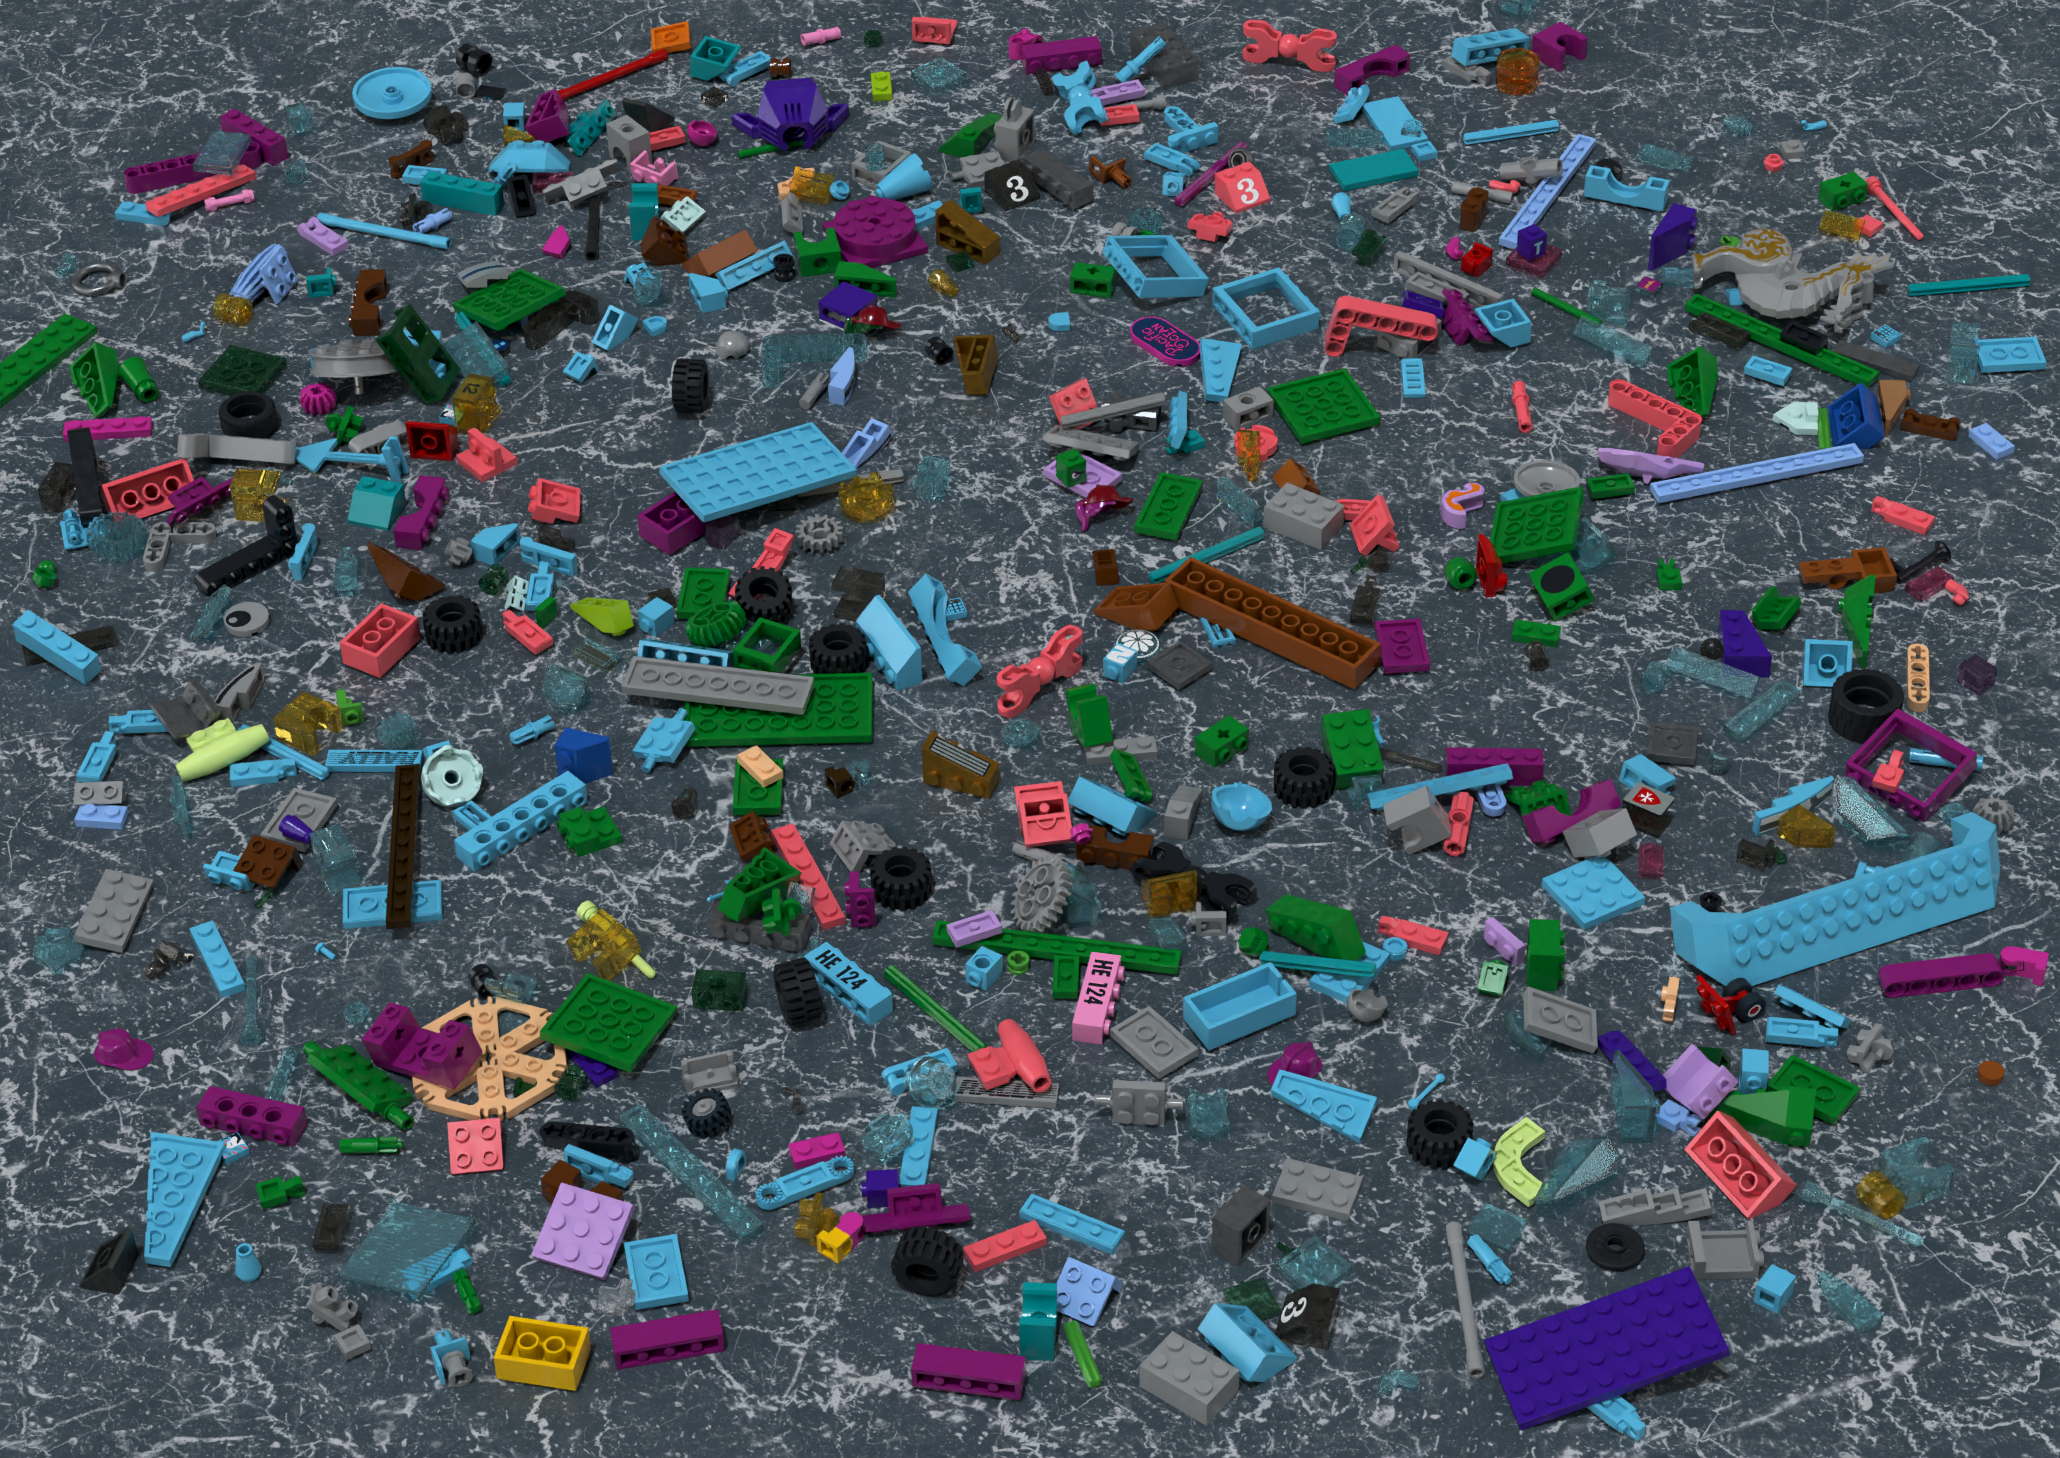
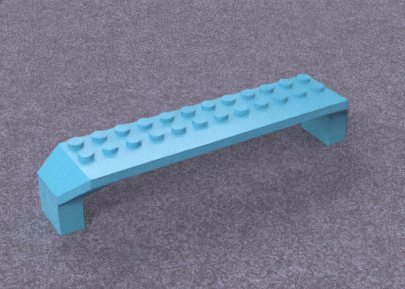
M1973 812L1951 818L1953 847L1746 913L1708 912L1693 901L1670 907L1675 953L1724 986L1736 978H1745L1754 986L1994 908L2000 875L1997 826Z

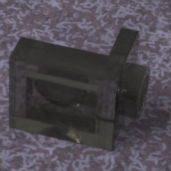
M1742 839L1738 844L1736 862L1764 872L1767 865H1772L1776 858L1777 851L1774 850L1775 841L1770 839L1764 847Z

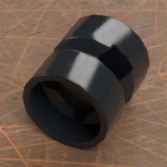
M469 43L463 44L456 53L457 65L478 76L487 74L492 66L493 59L491 54Z

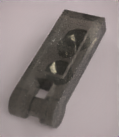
M1704 312L1688 325L1692 333L1700 332L1736 349H1739L1750 340L1751 332Z

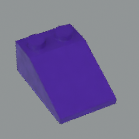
M1673 203L1651 235L1648 270L1652 271L1685 255L1690 247H1694L1697 235H1694L1699 221L1696 218L1697 209Z

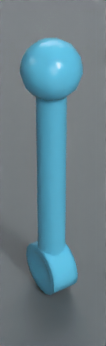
M1441 1073L1437 1074L1435 1080L1416 1099L1408 1101L1409 1109H1417L1418 1103L1435 1086L1445 1081V1076Z

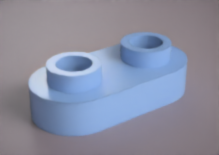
M1491 783L1475 790L1476 797L1485 814L1495 817L1505 812L1506 799L1500 785Z

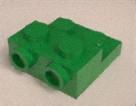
M604 806L585 813L581 807L558 814L559 821H556L557 829L560 835H565L568 849H573L578 858L623 843L621 833Z

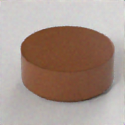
M1984 1061L1979 1065L1977 1077L1982 1083L1995 1086L2003 1081L2005 1070L1998 1062Z

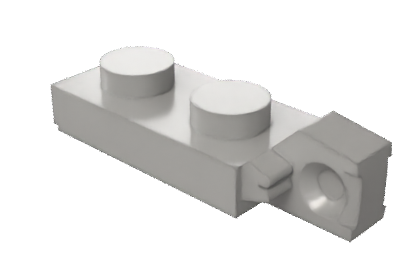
M1451 55L1442 60L1443 68L1469 82L1475 80L1485 86L1491 82V72L1478 64L1464 66L1451 57Z
M790 192L781 201L782 224L789 233H802V208L797 205V196Z

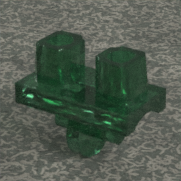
M1365 230L1361 234V240L1352 250V255L1358 257L1357 263L1369 267L1373 257L1380 253V249L1386 243L1387 236H1378L1375 230Z

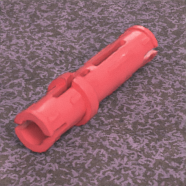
M1516 381L1511 386L1513 392L1512 403L1516 407L1520 432L1529 433L1533 429L1528 405L1530 399L1528 394H1526L1525 383L1523 381Z

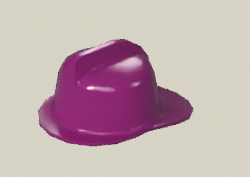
M114 1028L106 1032L101 1031L98 1034L99 1041L94 1051V1058L100 1064L133 1071L146 1067L153 1059L152 1047L143 1040L133 1038L125 1029Z
M1308 1041L1307 1043L1297 1042L1288 1045L1282 1056L1269 1067L1267 1073L1269 1083L1273 1086L1279 1069L1308 1078H1313L1321 1071L1322 1062L1313 1049V1043Z

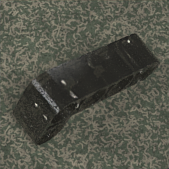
M575 290L565 292L566 295L559 298V301L550 304L523 326L525 347L529 350L542 348L574 321L585 325L598 323L600 318L597 299Z

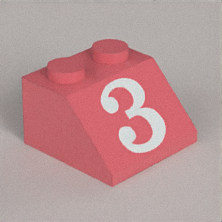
M1242 163L1215 173V194L1235 213L1270 202V196L1262 175L1252 163Z

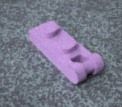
M1138 79L1091 90L1093 97L1100 98L1103 107L1108 104H1116L1121 101L1134 100L1145 96V88Z
M316 217L308 219L307 223L297 225V231L301 236L332 256L349 248L348 240L321 224Z

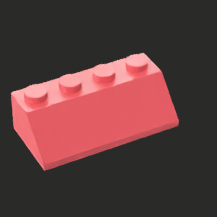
M182 458L102 484L99 490L107 512L116 527L175 508L168 500L170 493L189 484L194 479L186 458Z
M1717 1111L1684 1149L1748 1219L1779 1206L1797 1186L1734 1117Z

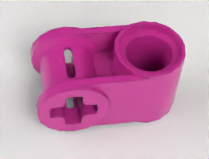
M1026 28L1010 36L1009 58L1021 60V46L1043 43V37L1038 34H1032Z

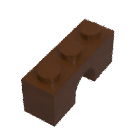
M1088 825L1089 828L1093 829L1091 840L1082 845H1078L1076 842V860L1132 870V865L1140 858L1152 859L1154 836L1130 832L1126 841L1112 843L1107 840V828Z
M561 1159L540 1179L543 1197L551 1203L554 1201L561 1182L583 1188L581 1170ZM604 1181L588 1190L624 1201L623 1191Z

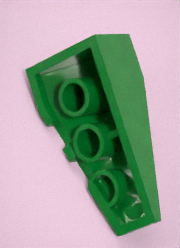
M990 112L971 122L948 137L939 147L938 151L960 158L981 154L995 137V123L1003 115Z
M95 341L69 367L73 384L79 387L80 395L86 398L87 406L94 417L99 419L112 407L119 363L115 349Z
M1700 346L1668 364L1667 375L1668 383L1674 389V395L1680 401L1681 406L1699 414L1703 419L1709 415L1718 377L1717 358Z
M1872 574L1846 588L1844 598H1839L1838 612H1842L1841 622L1849 641H1853L1852 649L1860 669H1865L1868 655L1876 576Z

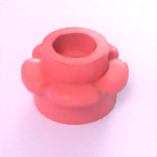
M1770 154L1765 157V168L1772 172L1779 171L1784 164V160L1778 154Z

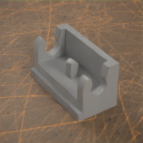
M731 1050L681 1060L682 1077L688 1096H696L695 1092L698 1090L700 1093H703L704 1088H708L709 1092L711 1088H714L718 1092L719 1090L738 1087L736 1066L733 1064Z

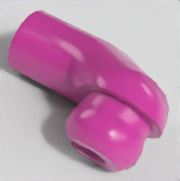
M1453 237L1445 247V252L1453 260H1459L1464 253L1463 249L1459 250L1461 241L1457 237Z

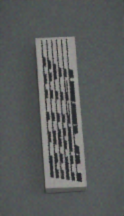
M957 1077L954 1102L1057 1108L1059 1083H1051L1050 1087L1041 1093L1035 1092L1024 1081L1009 1080L1010 1082L985 1090L979 1078Z

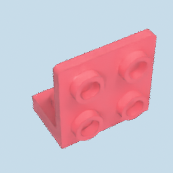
M913 17L912 41L950 44L957 27V20Z
M500 1118L447 1123L450 1168L453 1175L503 1170L501 1139L503 1130Z

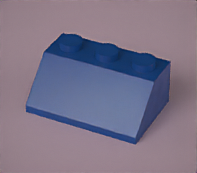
M1859 383L1827 406L1834 447L1855 443L1859 449H1869L1885 438L1878 397L1863 383Z

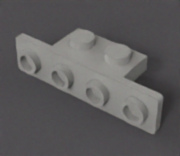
M617 159L607 160L602 165L588 168L576 176H569L560 183L551 184L542 191L547 202L566 194L570 205H573L608 190L603 178L621 169Z

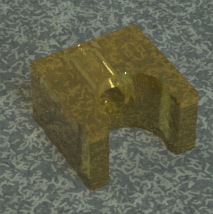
M236 469L230 484L236 520L265 522L263 503L269 497L267 495L275 494L281 478L280 471Z
M304 691L273 718L277 740L313 756L319 752L315 730L327 729L333 733H339L343 730L340 707Z
M602 908L565 941L573 957L578 962L584 961L593 952L602 951L599 956L594 958L592 964L598 976L608 981L642 951L634 934Z

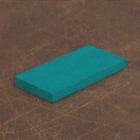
M1405 149L1329 164L1330 172L1343 191L1419 176V169Z

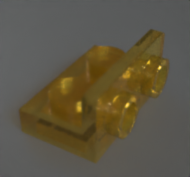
M1238 430L1239 466L1244 467V472H1247L1248 481L1256 482L1261 468L1260 431Z

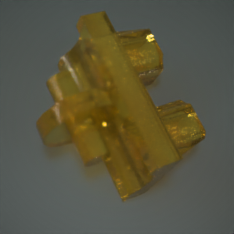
M816 1192L814 1200H800L799 1217L810 1218V1220L796 1219L795 1237L809 1238V1246L817 1247L816 1236L820 1233L821 1228L829 1233L830 1230H833L840 1223V1218L834 1213V1209L827 1208L825 1211V1207L822 1205L824 1193Z

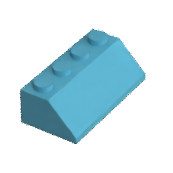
M880 595L875 596L856 620V628H859L861 633L865 634L867 656L872 657L879 671L882 670L887 682L892 684L897 691L922 683L921 647Z

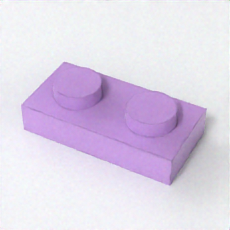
M992 910L946 925L947 933L956 948L1002 933V925Z
M1494 917L1486 920L1484 928L1485 941L1516 967L1524 963L1525 944Z

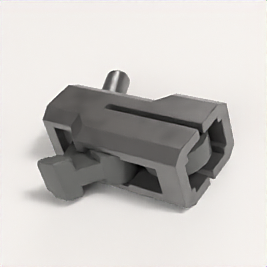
M1113 391L1111 396H1107L1105 402L1102 401L1101 407L1131 399L1121 398L1118 391ZM1162 406L1104 419V421H1110V429L1113 432L1122 431V427L1156 431L1162 415Z

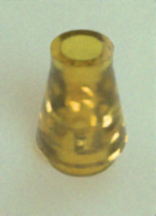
M934 270L928 278L931 288L950 297L955 296L959 290L943 270Z

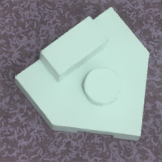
M1793 402L1774 413L1772 420L1779 425L1784 424L1789 427V431L1795 435H1817L1819 416L1817 402Z

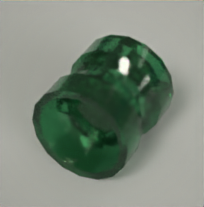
M492 564L487 569L486 574L482 575L479 579V587L484 593L495 595L499 592L501 586L508 581L509 574L501 565Z
M566 1066L562 1077L554 1085V1091L560 1098L574 1101L580 1093V1088H583L588 1080L587 1073L579 1066Z

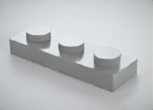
M1418 271L1406 281L1407 289L1443 301V304L1446 306L1449 305V302L1442 294L1444 288L1460 291L1465 301H1469V293Z
M1154 736L1116 739L1111 742L1084 747L1087 765L1113 763L1110 754L1114 749L1134 754L1136 760L1158 758Z

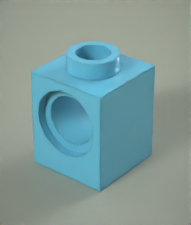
M983 946L965 964L966 982L985 991L1003 973V955Z
M1479 1137L1476 1141L1467 1138L1453 1166L1483 1182L1497 1153L1490 1149L1492 1144Z

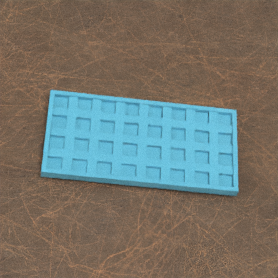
M813 422L662 465L660 466L659 474L704 523L856 477L857 469Z

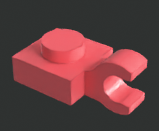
M1894 750L1889 764L1881 763L1872 780L1873 787L1896 793L1904 777V770L1900 769L1904 762L1901 759L1904 752Z

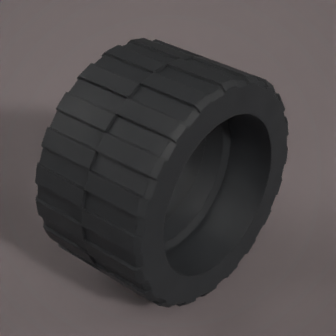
M1855 669L1845 672L1836 679L1832 687L1828 713L1829 724L1841 737L1847 738L1852 742L1864 744L1897 708L1902 710L1904 691H1902L1901 685L1893 677L1877 670ZM1858 705H1869L1875 708H1866Z

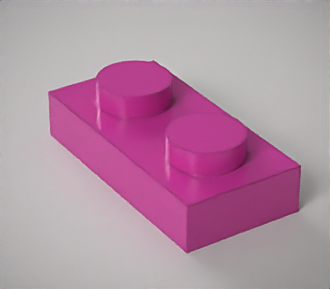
M839 1132L788 1144L795 1169L812 1166L822 1161L827 1162L832 1158L835 1159V1156H846Z

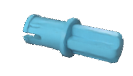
M512 161L508 162L505 167L499 170L498 176L495 177L493 183L502 185L503 189L506 186L507 178L514 177L518 165Z
M547 715L533 723L527 722L526 726L509 734L510 741L514 745H518L531 738L535 740L538 738V735L554 729V721L548 723L552 718Z

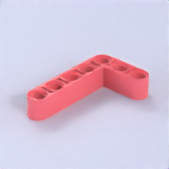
M1341 296L1336 301L1325 333V352L1332 357L1340 356L1345 349L1352 326L1431 341L1438 334L1437 318L1434 314L1351 296Z
M1616 379L1610 382L1608 404L1611 407L1665 431L1658 438L1657 455L1678 458L1700 438L1702 417L1699 414L1627 381Z

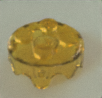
M872 472L868 478L854 476L848 486L845 482H840L839 506L848 517L857 521H871L884 517L892 510L894 505L893 486L891 483L885 485L878 472Z

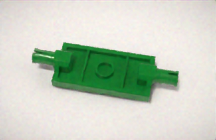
M308 1041L304 1045L303 1053L308 1055L307 1062L372 1113H378L385 1120L390 1119L403 1131L413 1126L414 1118L401 1109L403 1106L411 1105L413 1095L405 1090L401 1084L388 1077L387 1073L375 1067L370 1060L362 1057L353 1047L341 1045L340 1047L323 1049L315 1041Z

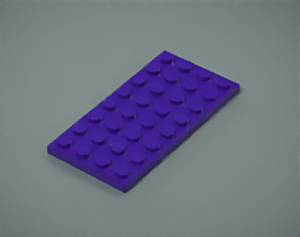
M1690 1266L1484 1340L1520 1430L1730 1356L1729 1348Z

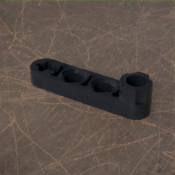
M553 1121L545 1123L539 1130L542 1142L547 1147L565 1148L570 1144L585 1151L615 1153L620 1163H628L639 1155L633 1132L627 1128ZM582 1134L578 1138L570 1139L573 1135ZM600 1136H604V1137H605L604 1139H602V1140H600V1141H593V1140H594L595 1138H597V1137H600Z

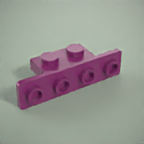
M1444 288L1442 294L1448 300L1449 305L1440 320H1442V325L1455 343L1464 345L1470 333L1478 340L1491 343L1493 337L1482 324L1480 318L1473 312L1472 306L1465 301L1463 294L1456 289L1449 290Z
M201 476L170 493L168 500L176 509L171 512L167 520L168 525L171 526L176 522L181 523L192 513L198 514L205 506L214 505L221 497L230 496L235 492V486L239 479L234 476L213 488Z
M940 1183L887 1189L889 1212L863 1215L865 1232L881 1233L885 1230H907L916 1226L934 1227L942 1223L960 1224L971 1218L968 1204L942 1206Z

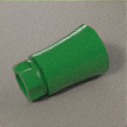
M131 357L121 363L118 369V376L132 389L134 394L144 403L155 400L159 395L158 388L147 369L145 361L140 357Z

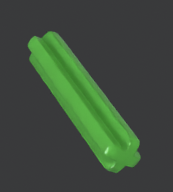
M1818 408L1819 450L1831 448L1832 444L1829 410L1827 408Z
M1075 1320L1066 1322L1064 1324V1331L1088 1387L1093 1389L1101 1386L1102 1377L1079 1323Z

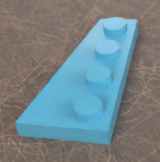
M1201 338L1199 348L1205 400L1223 403V400L1228 398L1242 344Z

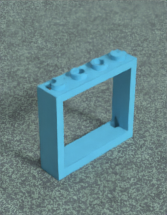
M1172 235L1108 236L1105 247H1103V255L1139 298L1204 296L1209 278ZM1162 256L1179 277L1146 278L1130 257Z
M1279 267L1213 288L1212 305L1252 350L1319 329V317H1321L1319 309L1310 302L1309 298L1299 290V287ZM1278 288L1300 313L1257 327L1234 301Z

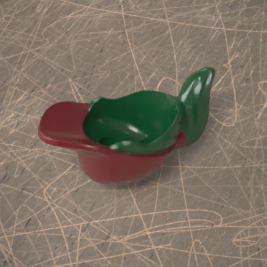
M870 304L869 307L862 309L858 316H851L845 320V347H849L857 335L865 334L875 328L899 329L902 324L889 320L887 312L883 307Z

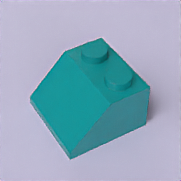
M705 36L690 56V76L708 81L719 75L729 67L741 50V46Z
M363 476L353 491L347 519L348 523L389 531L407 505L404 484Z

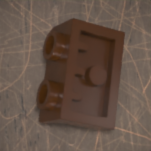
M751 811L729 825L739 856L744 862L760 854L764 847L776 855L773 848L776 844L771 834L767 831L770 827L763 816L759 818L754 811Z

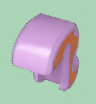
M1468 483L1463 486V490L1455 489L1443 494L1440 507L1442 520L1452 528L1465 529L1466 512L1483 507L1484 487L1478 483Z

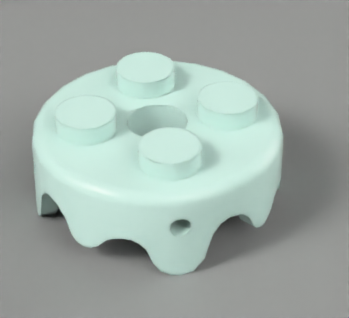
M452 745L443 746L430 755L425 762L421 774L423 789L432 801L441 806H462L472 800L479 791L483 767L468 750L455 749ZM445 774H455L457 782L454 784L448 783L445 780Z

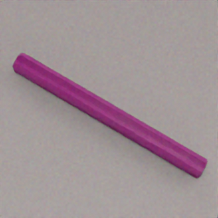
M1238 142L1174 198V204L1183 207L1215 179V173L1229 167L1228 159L1234 149L1246 148L1247 144Z

